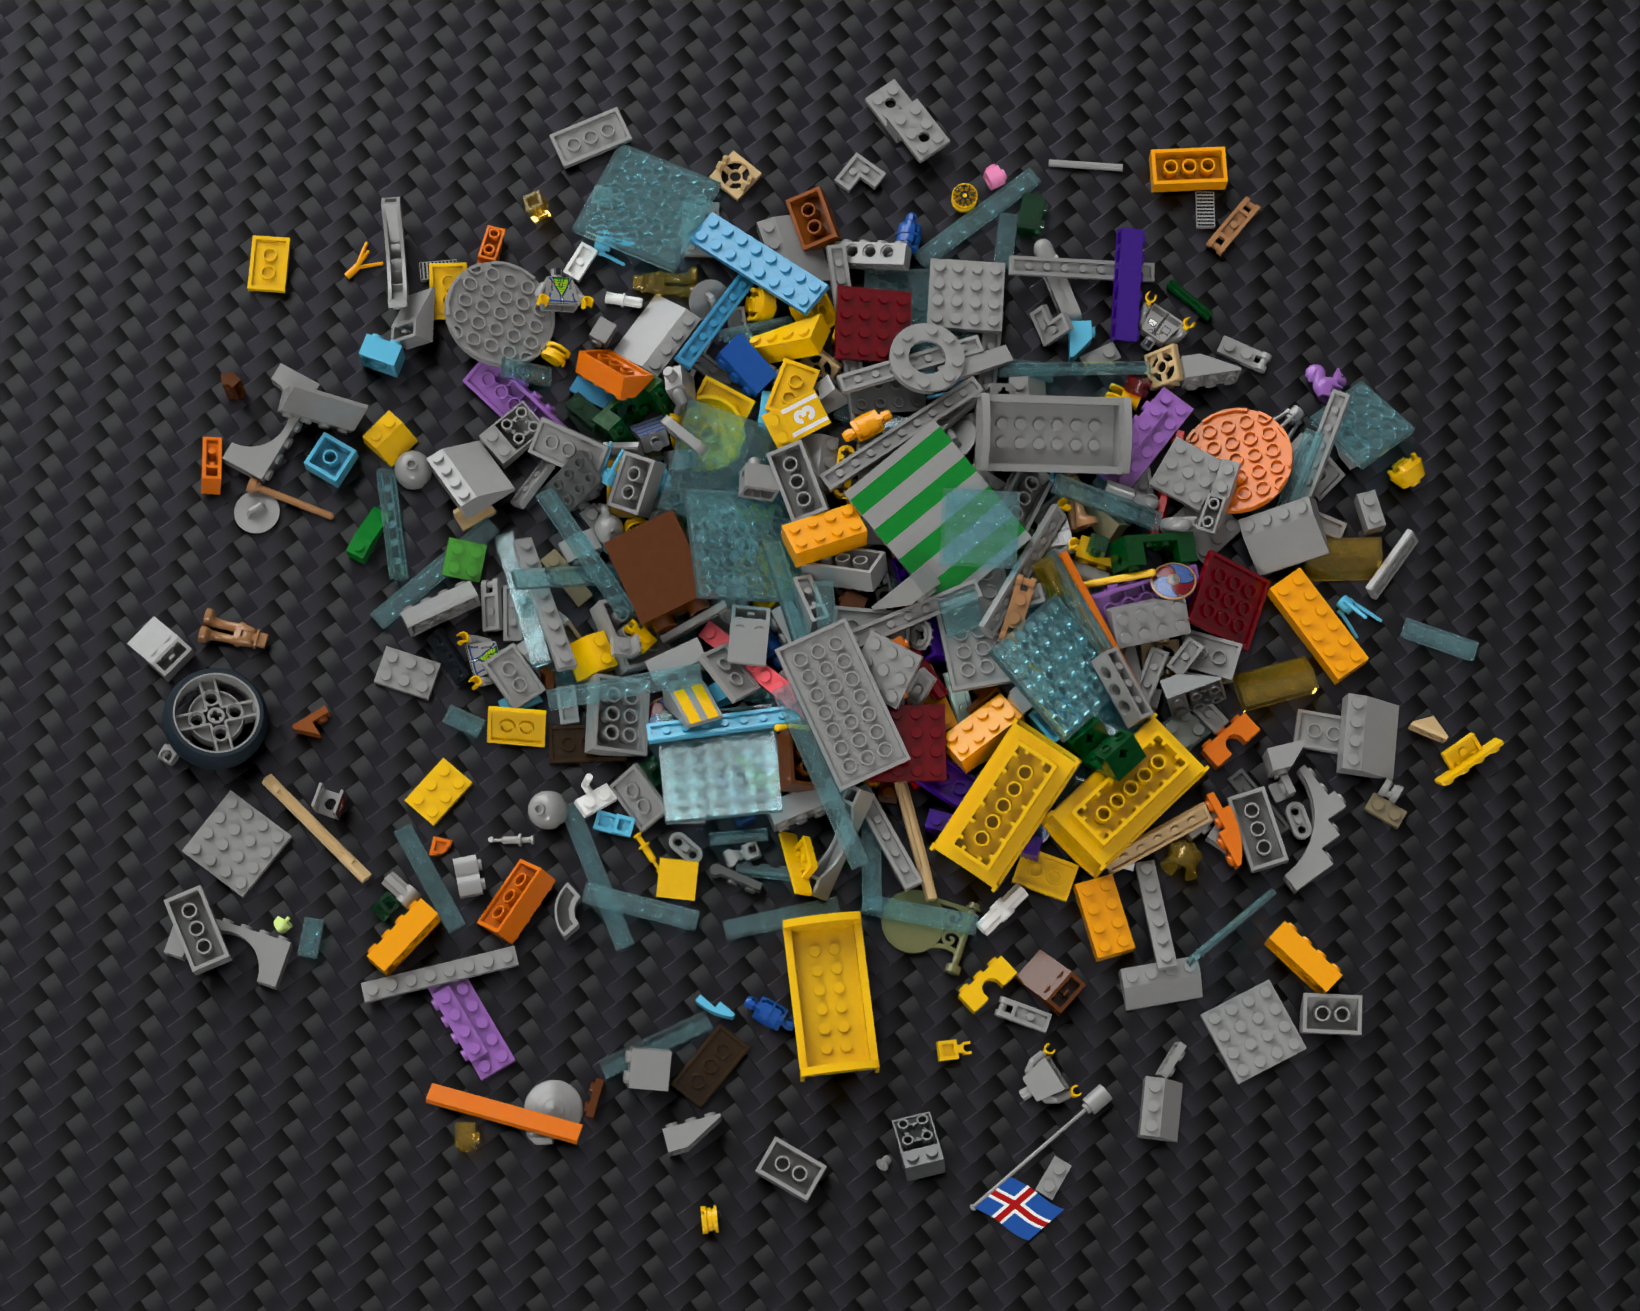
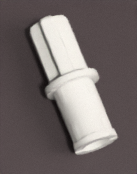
M607 291L605 303L619 305L621 308H624V306L642 308L643 299L627 296L626 293L617 294Z

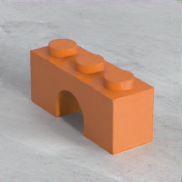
M1243 713L1241 716L1237 714L1230 721L1231 725L1229 727H1222L1216 733L1217 737L1213 741L1209 739L1201 746L1203 749L1200 754L1215 770L1229 760L1232 755L1226 747L1227 740L1237 739L1245 746L1259 733L1260 728L1246 713Z

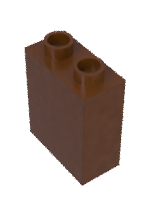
M673 509L604 543L641 625L648 631L654 629L656 634L665 633L677 626L676 617L689 612L690 617H695L711 607L709 601L717 598L696 550L687 536V531L681 518Z

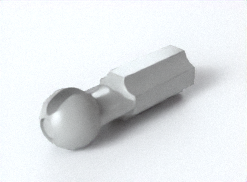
M1110 480L1106 481L1102 492L1104 496L1141 506L1148 512L1155 511L1159 505V499L1153 493L1144 494L1135 491L1134 488Z

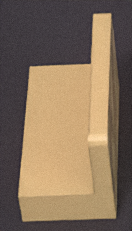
M491 505L466 520L459 508L453 510L454 518L464 533L496 514V510Z

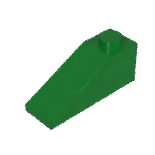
M373 507L346 549L349 558L364 565L366 564L391 514Z

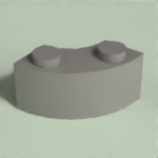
M568 882L559 892L555 903L556 924L565 941L580 928L575 913L577 906L582 901L581 896Z

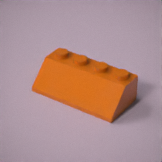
M610 349L579 351L575 372L581 375L583 379L593 382V385L603 388L606 393L613 394L618 400L635 398L654 378V375Z
M520 859L477 921V924L501 940L513 945L536 909L541 905L542 900L552 889L556 880L542 868Z

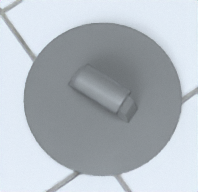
M712 279L698 283L690 294V311L703 321L726 291V286Z
M968 420L957 421L945 432L964 456L972 449L976 440V428Z
M260 492L244 494L237 501L234 508V517L239 527L246 532L254 534L270 530L277 523L280 515V507L277 500Z

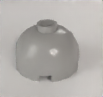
M413 450L401 454L396 460L394 467L396 480L406 489L415 490L424 487L432 476V469L426 460L427 456Z
M541 791L535 794L528 805V815L532 823L542 829H555L562 824L568 814V806L564 802L563 796L555 791Z

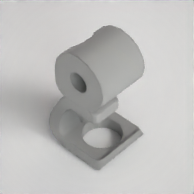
M191 736L185 737L188 741L192 740ZM164 744L158 754V759L170 766H173L180 757L170 744Z
M753 841L742 845L740 851L725 850L723 857L728 869L732 870L737 861L745 860L746 862H752L761 858L762 854L757 842Z

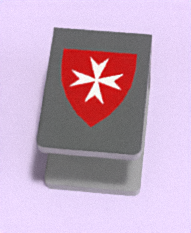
M319 782L311 807L315 813L339 820L347 800V795L342 789L339 794L326 790L323 783ZM329 799L336 801L335 807L332 810L325 807V803Z

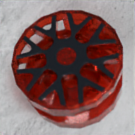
M1129 372L1123 389L1133 395L1147 397L1149 393L1148 388L1152 386L1153 382L1143 375Z

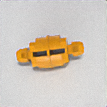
M874 409L860 414V416L849 422L851 429L845 430L842 433V437L845 442H850L856 437L859 443L874 438L875 435L885 430L883 423L889 422L893 417L889 410H884L878 414Z

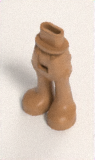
M1062 473L1061 489L1063 498L1067 499V504L1071 505V509L1068 511V523L1071 533L1084 531L1088 527L1098 524L1097 517L1087 515L1083 502L1084 488L1079 476H1077L1078 473Z
M211 608L206 609L203 620L204 626H201L198 635V642L200 643L219 641L233 644L234 647H252L253 649H256V647L265 649L268 640V634L261 633V630H256L245 622L235 623L216 617L215 611ZM210 628L228 630L234 632V635L217 632Z

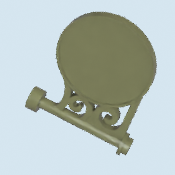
M921 890L903 891L892 897L886 904L881 919L882 930L887 941L894 948L905 953L918 954L935 948L951 952L954 955L952 962L946 964L944 971L959 976L962 968L958 965L976 912L980 913L981 909L980 905L974 902H969V905H966V907L940 898L926 902L924 892ZM941 905L960 911L963 916L962 920L957 924L951 923V916L955 917V922L959 920L958 913L955 911L948 912V914L945 917V913ZM954 934L959 938L956 949L952 947L955 938L950 936L949 939L951 941H947L945 939L946 935Z

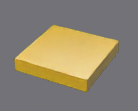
M660 857L656 897L695 901L699 861Z

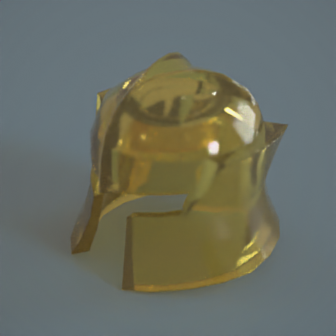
M1182 839L1176 843L1171 842L1169 844L1168 856L1160 865L1171 877L1178 868L1177 864L1186 867L1185 881H1191L1197 878L1196 868L1203 856L1195 843H1188Z

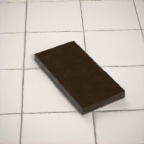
M586 724L548 726L550 765L627 761V756H602L585 753Z
M720 1023L670 1085L699 1109H702L751 1048Z

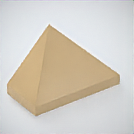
M1434 716L1412 721L1408 727L1411 731L1443 744L1448 738V735Z

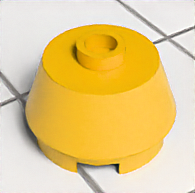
M752 287L750 289V292H752L751 296L746 297L744 309L745 312H748L746 320L752 321L754 324L771 321L777 310L776 297L761 287Z
M1415 452L1410 454L1411 458L1405 459L1403 457L1391 466L1393 470L1387 471L1390 480L1402 489L1416 486L1425 475L1422 459Z

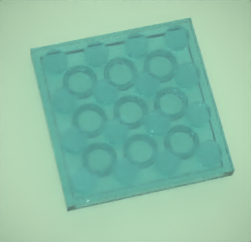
M1362 380L1344 392L1352 395L1334 445L1362 470L1414 433L1415 427ZM1326 406L1309 418V422L1316 429L1319 427Z
M943 488L939 565L1016 569L1020 492Z

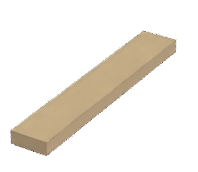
M1202 802L1139 836L1107 867L1109 874L1122 870L1212 821L1213 819L1206 804Z

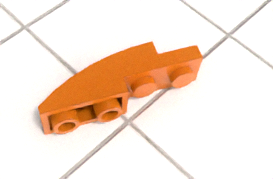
M487 225L478 253L477 263L499 261L506 229Z
M1213 791L1206 795L1204 803L1209 812L1213 813L1216 827L1222 829L1217 834L1218 839H1216V842L1221 850H1225L1228 864L1236 870L1241 866L1242 841L1239 826L1231 806L1228 805L1223 808Z

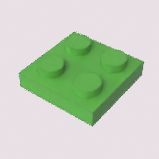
M449 537L441 575L480 583L487 545Z

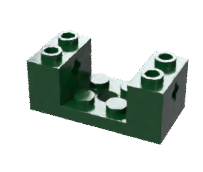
M654 375L652 381L635 398H627V400L613 399L592 421L606 442H637L629 426L639 423L652 410L665 417L675 409L676 405L667 394L664 381ZM632 404L631 410L627 412L628 406Z
M1193 531L1125 535L1108 545L1113 575L1140 571V568L1147 564L1145 550H1151L1152 553L1161 551L1163 564L1181 563L1189 566L1198 561Z
M1090 714L1083 717L1062 738L1069 752L1082 760V765L1118 782L1146 757V754L1132 733L1121 729L1112 737L1101 720Z

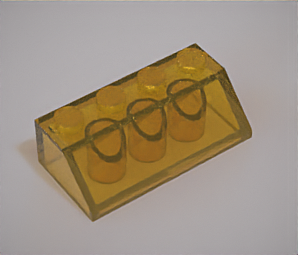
M1382 537L1326 538L1330 554L1303 562L1304 573L1310 581L1371 580L1382 565Z
M1305 656L1236 674L1233 677L1242 712L1316 693L1319 688L1314 670Z

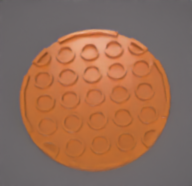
M1230 408L1215 412L1204 418L1200 424L1190 431L1185 439L1186 442L1220 460L1224 458L1242 464L1236 480L1237 487L1226 514L1250 512L1266 505L1283 490L1292 472L1293 450L1286 431L1271 416L1261 411L1249 410L1248 408Z

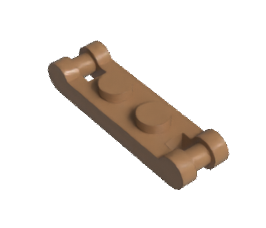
M1246 196L1212 235L1206 246L1212 247L1216 250V254L1221 256L1259 212L1261 207L1258 204H1253L1251 199ZM1245 207L1250 210L1249 213L1244 210ZM1218 238L1223 241L1222 245L1216 242Z
M1018 574L998 640H1007L1012 642L1011 644L1018 645L1036 587V578L1031 577L1029 579L1025 578L1022 574ZM1022 585L1028 586L1027 592L1021 590ZM1013 628L1016 630L1014 634L1008 633V629Z

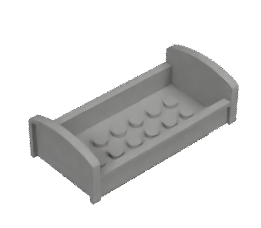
M973 394V398H977L974 467L977 471L1129 474L1132 452V404L1130 397Z

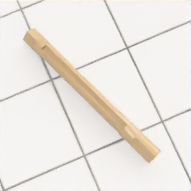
M272 774L264 778L262 784L362 884L372 876Z
M893 782L916 869L923 880L921 885L926 902H931L937 899V894L908 783Z

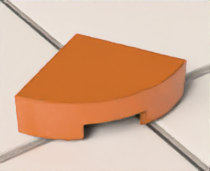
M433 836L429 856L444 854L451 847L453 840Z

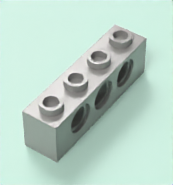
M849 239L835 241V245H846L849 269L909 271L912 249L904 241H895V243H888L884 240H878L877 242H870L868 240L853 242ZM858 251L855 256L851 257L853 252ZM875 251V254L869 257L870 253ZM893 252V255L887 258V255Z
M1117 646L1102 652L1091 661L1128 729L1142 723L1154 714Z

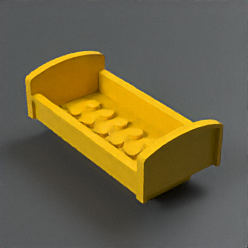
M1156 712L1133 734L1146 754V757L1119 782L1094 771L1054 810H1051L1041 823L1058 845L1094 879L1188 789L1199 781L1210 768L1208 765L1204 767L1156 719L1158 716Z
M1019 718L1013 720L1012 726L936 841L929 848L931 851L937 850L992 887L991 891L993 892L999 889L1006 875L1082 763L1081 759Z
M861 911L819 914L782 920L800 1068V1082H804L805 1077L875 1069V1073H879L880 1062L878 1059Z

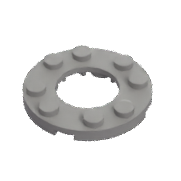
M919 323L903 329L895 337L889 351V364L893 370L894 377L904 387L920 394H933L934 392L948 390L959 380L965 364V355L961 343L949 330L936 324ZM923 342L936 344L944 353V366L940 371L932 374L917 371L909 361L911 348Z

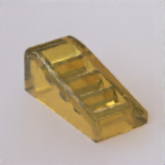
M1053 557L1040 558L1032 565V568L1050 598L1063 596V588Z

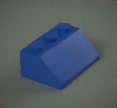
M741 332L715 358L717 365L728 373L730 380L741 388L744 395L753 400L762 394V390H767L778 375Z

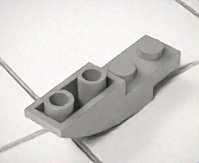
M1222 458L1211 493H1208L1197 525L1198 530L1216 534L1237 487L1236 480L1242 466L1241 463Z

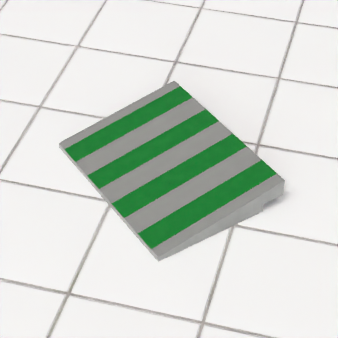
M932 420L844 492V496L910 575L925 565L930 568L940 581V584L935 587L937 591L931 596L976 578L978 583L1032 538L935 420Z

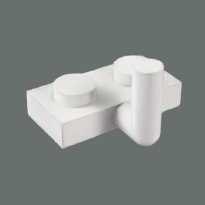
M590 773L585 775L581 783V787L586 794L574 802L584 818L617 800V797L607 783L593 790L590 787L593 779Z

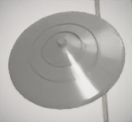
M548 1080L536 1085L529 1092L524 1103L525 1109L575 1123H580L583 1114V1104L579 1093L570 1084L560 1080Z

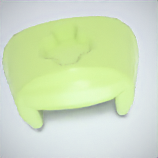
M277 916L273 922L276 931L285 934L293 927L292 923L289 922L291 918L287 916L284 919Z

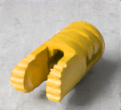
M1111 383L1109 389L1113 392H1107L1105 397H1130L1132 409L1136 411L1142 395Z

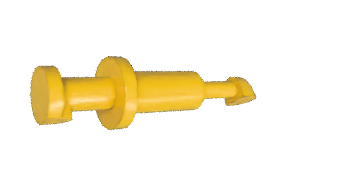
M639 832L633 836L641 845L638 849L643 850L649 862L653 863L656 867V872L658 873L659 865L656 862L654 853L648 846L650 842L645 843L641 836L642 833Z

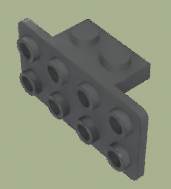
M897 379L850 393L852 413L854 415L864 414L874 409L878 414L884 410H889L890 413L917 412L926 406L925 394L907 389Z
M580 450L540 490L539 494L557 521H563L572 511L586 509L590 505L589 502L601 494L600 491L605 485L601 482L603 478L584 450Z

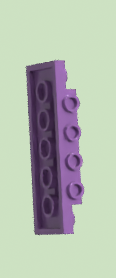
M478 362L462 380L500 417H503L521 401H524L539 419L545 417L567 427L557 418V415L554 413L556 409L549 403L545 405L541 401L543 397L534 390L532 392L527 388L529 386L528 382L523 378L518 379L514 375L516 371L513 368H499Z
M1163 387L1151 402L1147 400L1141 408L1143 412L1140 416L1135 415L1132 418V452L1129 474L1096 475L1105 482L1110 480L1132 488L1194 409Z
M1191 564L1188 567L1193 570L1198 582L1199 573L1197 565ZM1151 577L1125 581V583L1120 585L1118 583L1106 585L1107 589L1091 595L1107 627L1108 622L1105 609L1160 597L1151 587ZM1194 591L1185 597L1186 606H1190Z
M468 979L428 988L433 997L432 1005L436 1011L440 1010L442 1012V1022L446 1028L450 1026L453 1033L450 1035L456 1045L460 1043L463 1048L460 1051L465 1061L470 1060L481 1081L516 1061Z

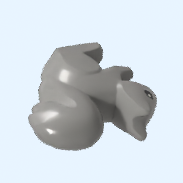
M1185 516L1160 519L1161 532H1185L1196 528L1198 525L1196 519L1198 517Z

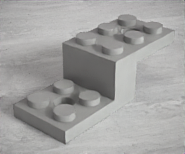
M895 79L865 98L864 102L895 142L903 141L919 163H922L950 144L948 137L918 99L911 101ZM891 100L896 105L893 108H888L885 103ZM925 134L929 137V140L922 142L919 136Z

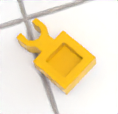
M632 619L629 622L632 628L627 624L622 629L632 636L634 634L639 635V641L642 645L640 652L644 654L657 639L646 628L640 629L637 622Z
M957 1039L937 1041L938 1062L959 1059V1053L962 1055L972 1054V1051L966 1052L964 1050V1045L971 1044L970 1041L963 1042L960 1045H957Z

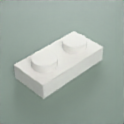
M581 242L563 270V275L571 277L579 283L597 256L598 250Z

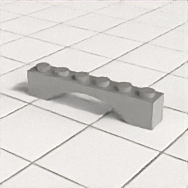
M855 785L844 790L840 799V817L836 833L829 848L818 861L817 870L809 878L813 892L811 896L825 901L828 900L875 794Z

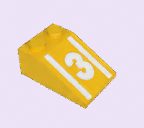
M815 389L761 416L777 448L791 444L832 423Z

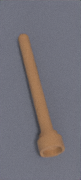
M251 477L248 482L247 492L252 494L260 492L329 520L334 518L332 512L263 486L256 478Z

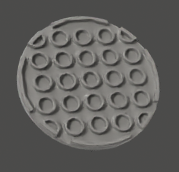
M503 261L477 263L460 273L448 289L444 305L448 330L458 346L475 360L499 368L518 367L537 358L546 348L547 342L551 340L554 333L555 312L540 311V305H536L537 300L534 292L540 284L535 279L536 277L517 265Z

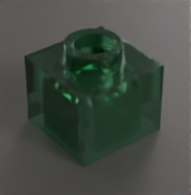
M1092 533L1086 552L1092 557L1104 558L1110 538Z
M387 891L370 909L385 922L402 904Z

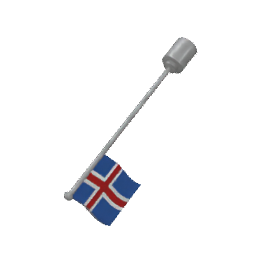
M1100 1084L1082 1099L1083 1104L1081 1106L1084 1108L978 1201L973 1205L970 1204V1209L973 1211L978 1209L993 1217L1013 1234L1029 1241L1064 1209L1048 1202L1031 1187L1011 1176L1085 1112L1088 1114L1092 1112L1095 1115L1112 1100L1107 1090Z

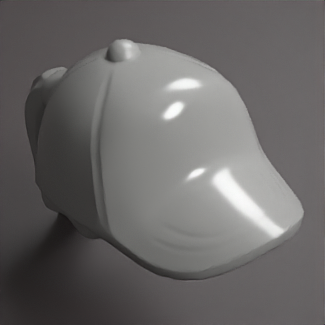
M598 503L597 510L600 512V515L595 523V533L603 551L608 554L604 543L623 534L624 527L622 521L609 512L607 504Z

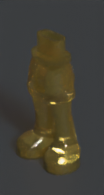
M691 267L688 273L685 274L664 273L659 270L646 274L642 273V275H633V290H641V293L648 292L657 296L662 294L686 297L688 300L692 290L698 283L697 267ZM666 283H682V284H689V286H686V287L666 286L665 284H666Z

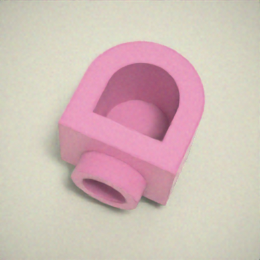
M992 164L985 169L983 178L990 190L1006 184L1007 175L998 165Z

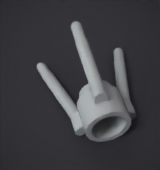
M1296 405L1291 409L1287 408L1283 413L1273 418L1275 421H1278L1285 416V421L1281 424L1282 427L1288 423L1290 425L1295 424L1288 434L1289 439H1291L1296 429L1302 424L1301 419L1305 416L1303 410Z

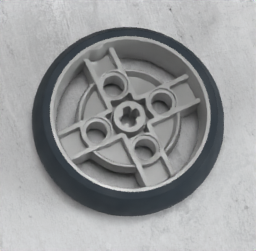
M210 668L186 676L172 689L163 709V728L173 750L187 762L205 769H226L241 764L258 750L267 733L268 711L262 694L251 681L231 670ZM218 687L232 690L246 701L238 702L232 695L219 691ZM198 690L199 696L190 704L187 713L177 715L181 702L188 695ZM207 699H214L216 702L213 703V704H210V703L206 702V700H207ZM236 712L239 716L232 717L230 713ZM198 720L201 724L193 725L192 721ZM254 722L251 735L242 744L233 747L232 742L240 735L244 724ZM223 734L225 738L218 739L216 735ZM193 736L201 744L213 747V751L199 748L190 743L185 737Z

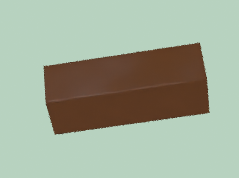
M233 372L220 374L222 386L228 400L235 399L237 402H240L247 394L241 379Z

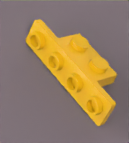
M1470 732L1440 753L1449 770L1434 779L1435 782L1442 786L1450 785L1456 777L1466 774L1470 770L1469 768L1475 764L1482 763L1485 757L1499 751L1500 747L1504 745L1503 740L1493 738L1481 747L1475 734Z
M781 831L778 835L794 893L811 896L813 892L809 878L818 868L811 839L808 836H803L798 841L796 834Z

